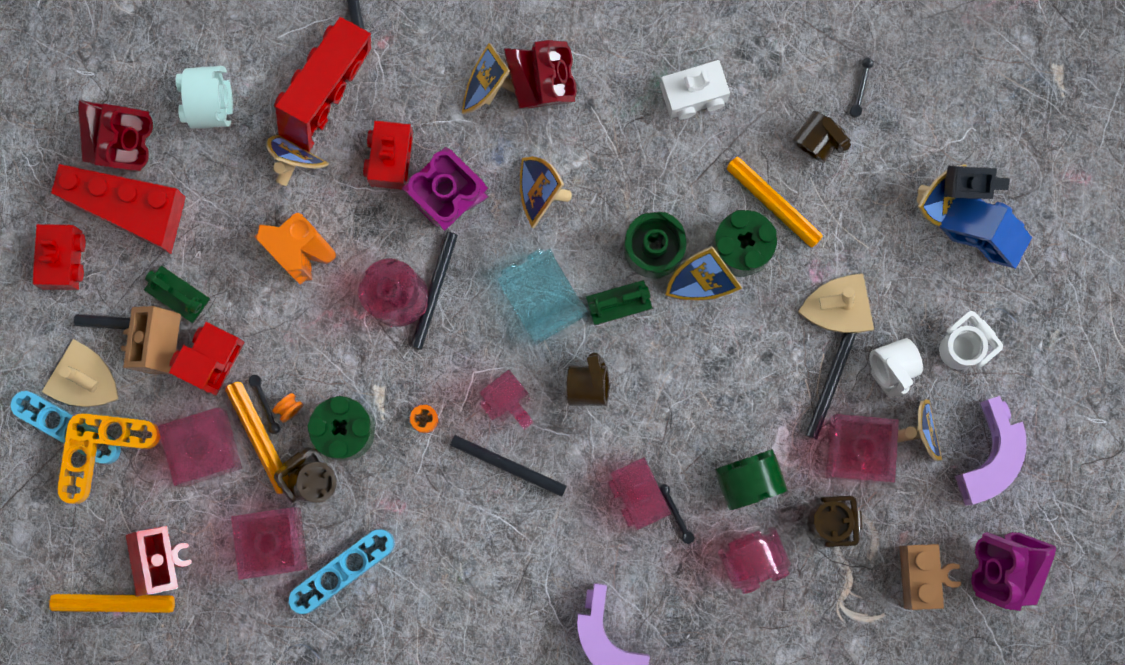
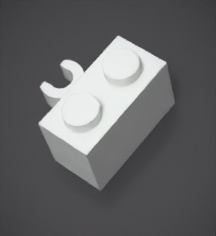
M719 60L661 77L660 88L670 119L679 117L680 120L687 119L696 115V111L706 108L708 111L720 109L725 106L724 103L728 101L730 95Z

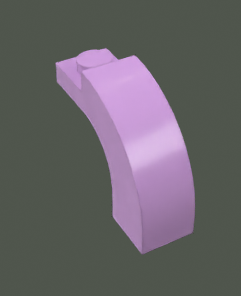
M1000 396L980 403L992 435V450L988 459L977 469L955 476L965 506L986 501L1000 494L1014 481L1024 462L1026 433L1023 422L1010 425V409L1005 401L1002 402Z
M594 583L593 590L587 589L585 608L591 609L590 615L578 613L577 618L579 639L590 662L593 665H649V654L621 650L607 638L603 628L607 585Z

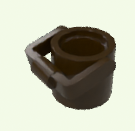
M817 111L811 113L792 140L798 148L822 163H825L834 149L839 153H846L851 146V140L845 134V131L830 117Z
M591 353L587 357L588 366L570 365L568 368L567 400L569 406H607L610 391L608 367L605 365L604 358L601 355Z
M307 447L303 451L294 454L274 474L275 481L291 503H294L296 500L305 504L324 502L333 495L337 485L334 471L326 464L318 450ZM311 455L316 460L313 463L303 464ZM290 473L287 486L283 477Z
M850 495L821 497V502L823 503L813 507L808 515L809 531L815 538L824 541V547L857 545L860 542L859 530H863L862 511H858L856 498ZM840 501H850L851 509ZM853 530V541L837 542L847 538Z

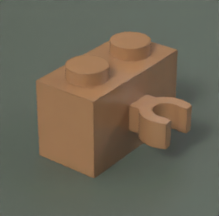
M155 306L132 307L129 329L123 331L124 335H128L127 345L121 346V350L125 352L123 368L148 374H170L171 367L169 364L173 354L176 352L181 314Z
M939 544L899 546L904 609H944L942 584L953 588L961 586L960 581H951L948 578L949 571L960 569V565L948 563L941 568Z

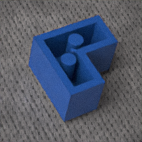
M955 198L940 225V228L953 242L976 247L990 262L1014 269L1017 268L1032 239V236L1024 228V223L1018 220L1012 213L1011 207L1001 202H996L995 204L986 203L982 199Z

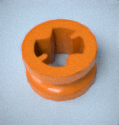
M294 393L284 397L272 410L274 414H280V421L282 423L295 416L304 405L301 401H295L296 396Z
M419 405L412 410L410 423L418 432L429 433L437 427L439 421L438 414L431 406ZM423 411H429L428 416L433 417L432 422H427L426 427H419L421 423L419 421L416 422V417L421 416Z

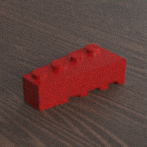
M339 17L334 26L329 25L323 35V41L318 48L313 47L311 49L305 66L302 70H296L292 76L289 88L286 92L282 91L275 100L274 108L279 136L310 152L315 144L312 141L314 132L317 128L320 130L324 129L328 122L327 116L330 112L331 104H339L346 89V79L349 81L354 79L371 50L370 32L342 17Z
M62 164L58 165L51 191L53 195L63 202L172 254L186 196L177 188Z

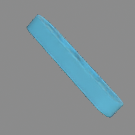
M21 391L12 398L11 410L13 414L65 444L67 425L74 415L38 394L29 391ZM23 400H30L32 406L42 410L38 414L29 410L23 412L24 406L21 403ZM51 412H57L60 416V423L54 429L48 428L45 423L47 415ZM85 421L82 425L77 426H82L86 431L98 433L97 428L87 425ZM107 435L110 440H115L113 437ZM109 445L108 449L111 450V454L109 456L103 455L102 457H100L102 454L101 450L97 449L95 462L101 464L115 462L120 456L121 447ZM77 450L79 453L86 456L84 451Z
M378 529L363 537L297 586L289 596L291 609L299 614H307L317 609L387 557L395 546L393 535L389 531ZM375 536L380 538L387 537L388 541L385 543L387 549L385 551L381 549L373 551L371 555L375 559L370 562L368 554L360 547L365 544L366 549L372 547L376 543L374 540ZM352 553H358L363 558V566L358 571H352L347 567L346 560ZM326 572H333L337 575L338 584L332 590L325 589L321 584V578ZM314 581L316 589L324 597L320 599L319 595L315 594L308 600L310 604L308 608L305 605L298 606L299 592L303 594L310 593L314 590L310 583Z

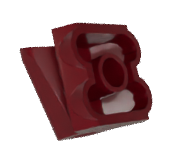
M566 41L534 42L531 50L504 48L519 109L575 102L577 87L571 73L573 57Z
M79 100L78 116L82 162L141 171L149 159V151L145 141L153 130V120L149 115L150 112Z

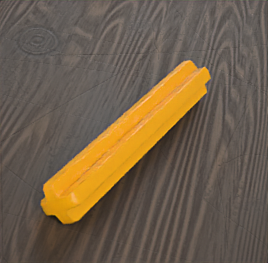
M735 157L728 164L727 171L809 247L813 248L823 237L822 233L741 158Z
M234 382L228 385L225 391L276 493L283 494L284 492L274 479L275 472L283 464L241 382ZM288 474L285 477H283V480L285 481L287 486L289 479Z
M53 594L49 600L51 611L170 613L175 608V598L172 595H143L136 597V595Z

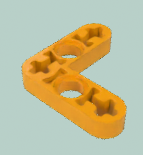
M84 413L73 416L67 425L59 475L58 495L60 499L69 504H80L88 498L97 444L151 449L159 443L161 438L159 427L146 420ZM85 420L87 425L99 427L98 433L85 431L82 436V432L77 430V426L82 425ZM112 423H118L122 427V434L116 440H110L106 433L108 426ZM145 426H147V431L152 432V437L146 438L145 443H143L142 438L129 436L130 430L142 432L145 430ZM77 450L84 451L87 458L85 464L80 468L74 467L71 462L72 454ZM69 471L84 473L83 478L76 477V486L81 487L80 494H74L73 499L72 493L67 492V488L74 485L75 476H69Z

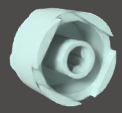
M224 66L185 68L182 74H176L177 91L181 92L182 105H179L178 109L181 123H188L191 129L228 127L231 125V121L226 120L227 114L233 113L232 90L230 80H223L222 73H227Z

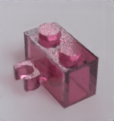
M509 369L479 392L483 398L479 404L492 421L498 417L501 422H504L512 415L523 430L534 423L522 407L530 401L529 393Z
M645 457L610 473L612 480L607 483L614 498L621 497L625 509L620 511L628 528L634 525L637 531L671 515Z

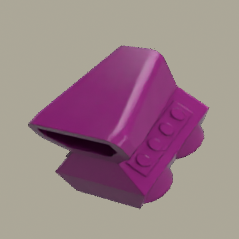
M447 147L435 153L431 161L419 173L412 175L409 182L402 188L414 202L417 209L433 225L439 226L444 231L465 211L484 202L489 197L485 192L488 187L482 179Z
M985 532L982 534V538L976 542L975 546L976 558L979 561L978 569L973 572L971 577L975 596L1009 610L1021 611L1022 606L1037 605L1056 554V546L1019 532L1008 533L1004 535V538Z

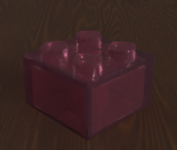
M217 407L158 426L174 486L187 487L243 469L226 410Z
M842 414L831 416L829 419L826 479L879 484L895 483L899 419Z
M291 507L231 516L238 580L308 570L301 508Z

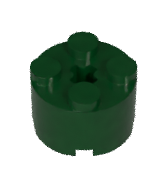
M736 210L720 223L714 236L712 247L734 276L746 277L762 271L767 266L777 247V231L764 215L751 210ZM743 239L749 241L745 249L740 247Z
M666 212L645 213L635 218L627 229L624 242V255L629 266L636 273L653 279H660L671 274L680 265L686 251L687 242L684 228L674 216ZM657 240L661 242L660 249L655 248L652 250L649 248L650 242L655 243Z
M336 396L320 403L313 411L307 425L309 437L314 447L323 455L335 460L348 461L357 459L364 455L373 444L375 424L371 413L359 402L348 397ZM338 424H347L345 427L348 431L346 435L336 434L339 431Z
M773 449L715 469L729 511L788 491Z

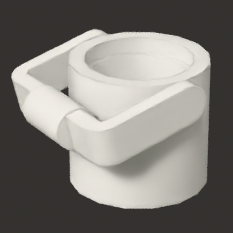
M970 311L946 330L948 334L942 339L939 352L942 361L952 369L964 370L975 364L980 369L1003 349V344L996 337V333L975 312ZM967 319H968V320L972 323V325L974 326V327H972V326H961V327H959V326H960L962 323H964ZM989 343L993 350L986 356Z
M903 338L870 352L871 374L889 398L894 396L901 397L906 394L913 384L911 378L917 377L923 372L920 353L916 345L908 338Z

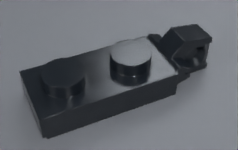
M948 166L944 197L993 199L994 190L1009 189L1010 178L996 177V168Z

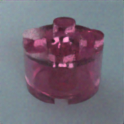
M386 258L373 263L365 271L366 275L362 283L360 282L358 295L364 309L380 322L390 327H402L411 324L426 312L428 307L426 283L408 264L397 259Z
M775 527L768 528L770 534L762 536L759 530L728 544L730 550L726 553L722 548L718 551L720 560L734 589H741L743 594H747L760 588V582L770 578L772 581H778L790 574L788 567L791 565V562Z

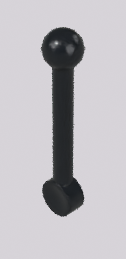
M865 58L862 61L864 69L855 105L850 109V115L854 118L862 114V107L860 105L869 69L874 65V61L871 58Z
M252 375L249 378V384L256 389L270 424L269 432L277 434L280 432L281 427L275 422L261 388L262 379L258 375Z
M666 484L661 485L658 488V492L661 496H664L683 533L682 541L686 544L693 543L695 539L694 534L689 532L670 496V487Z

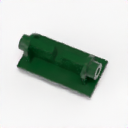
M162 265L157 272L151 270L145 277V281L148 284L144 291L176 313L181 314L182 317L191 323L195 322L210 301L209 297Z
M644 280L586 296L594 326L653 309L650 301V291Z

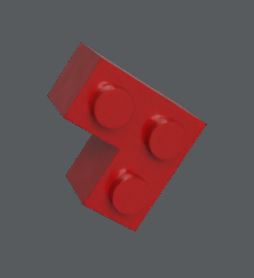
M205 322L204 326L199 327L193 336L192 343L194 345L192 349L183 345L181 350H177L173 354L169 364L171 367L169 373L217 396L245 342Z

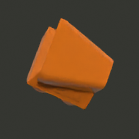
M300 213L293 214L280 227L259 225L258 233L254 236L300 285L304 281L312 280L310 260L328 264L336 258L334 249Z

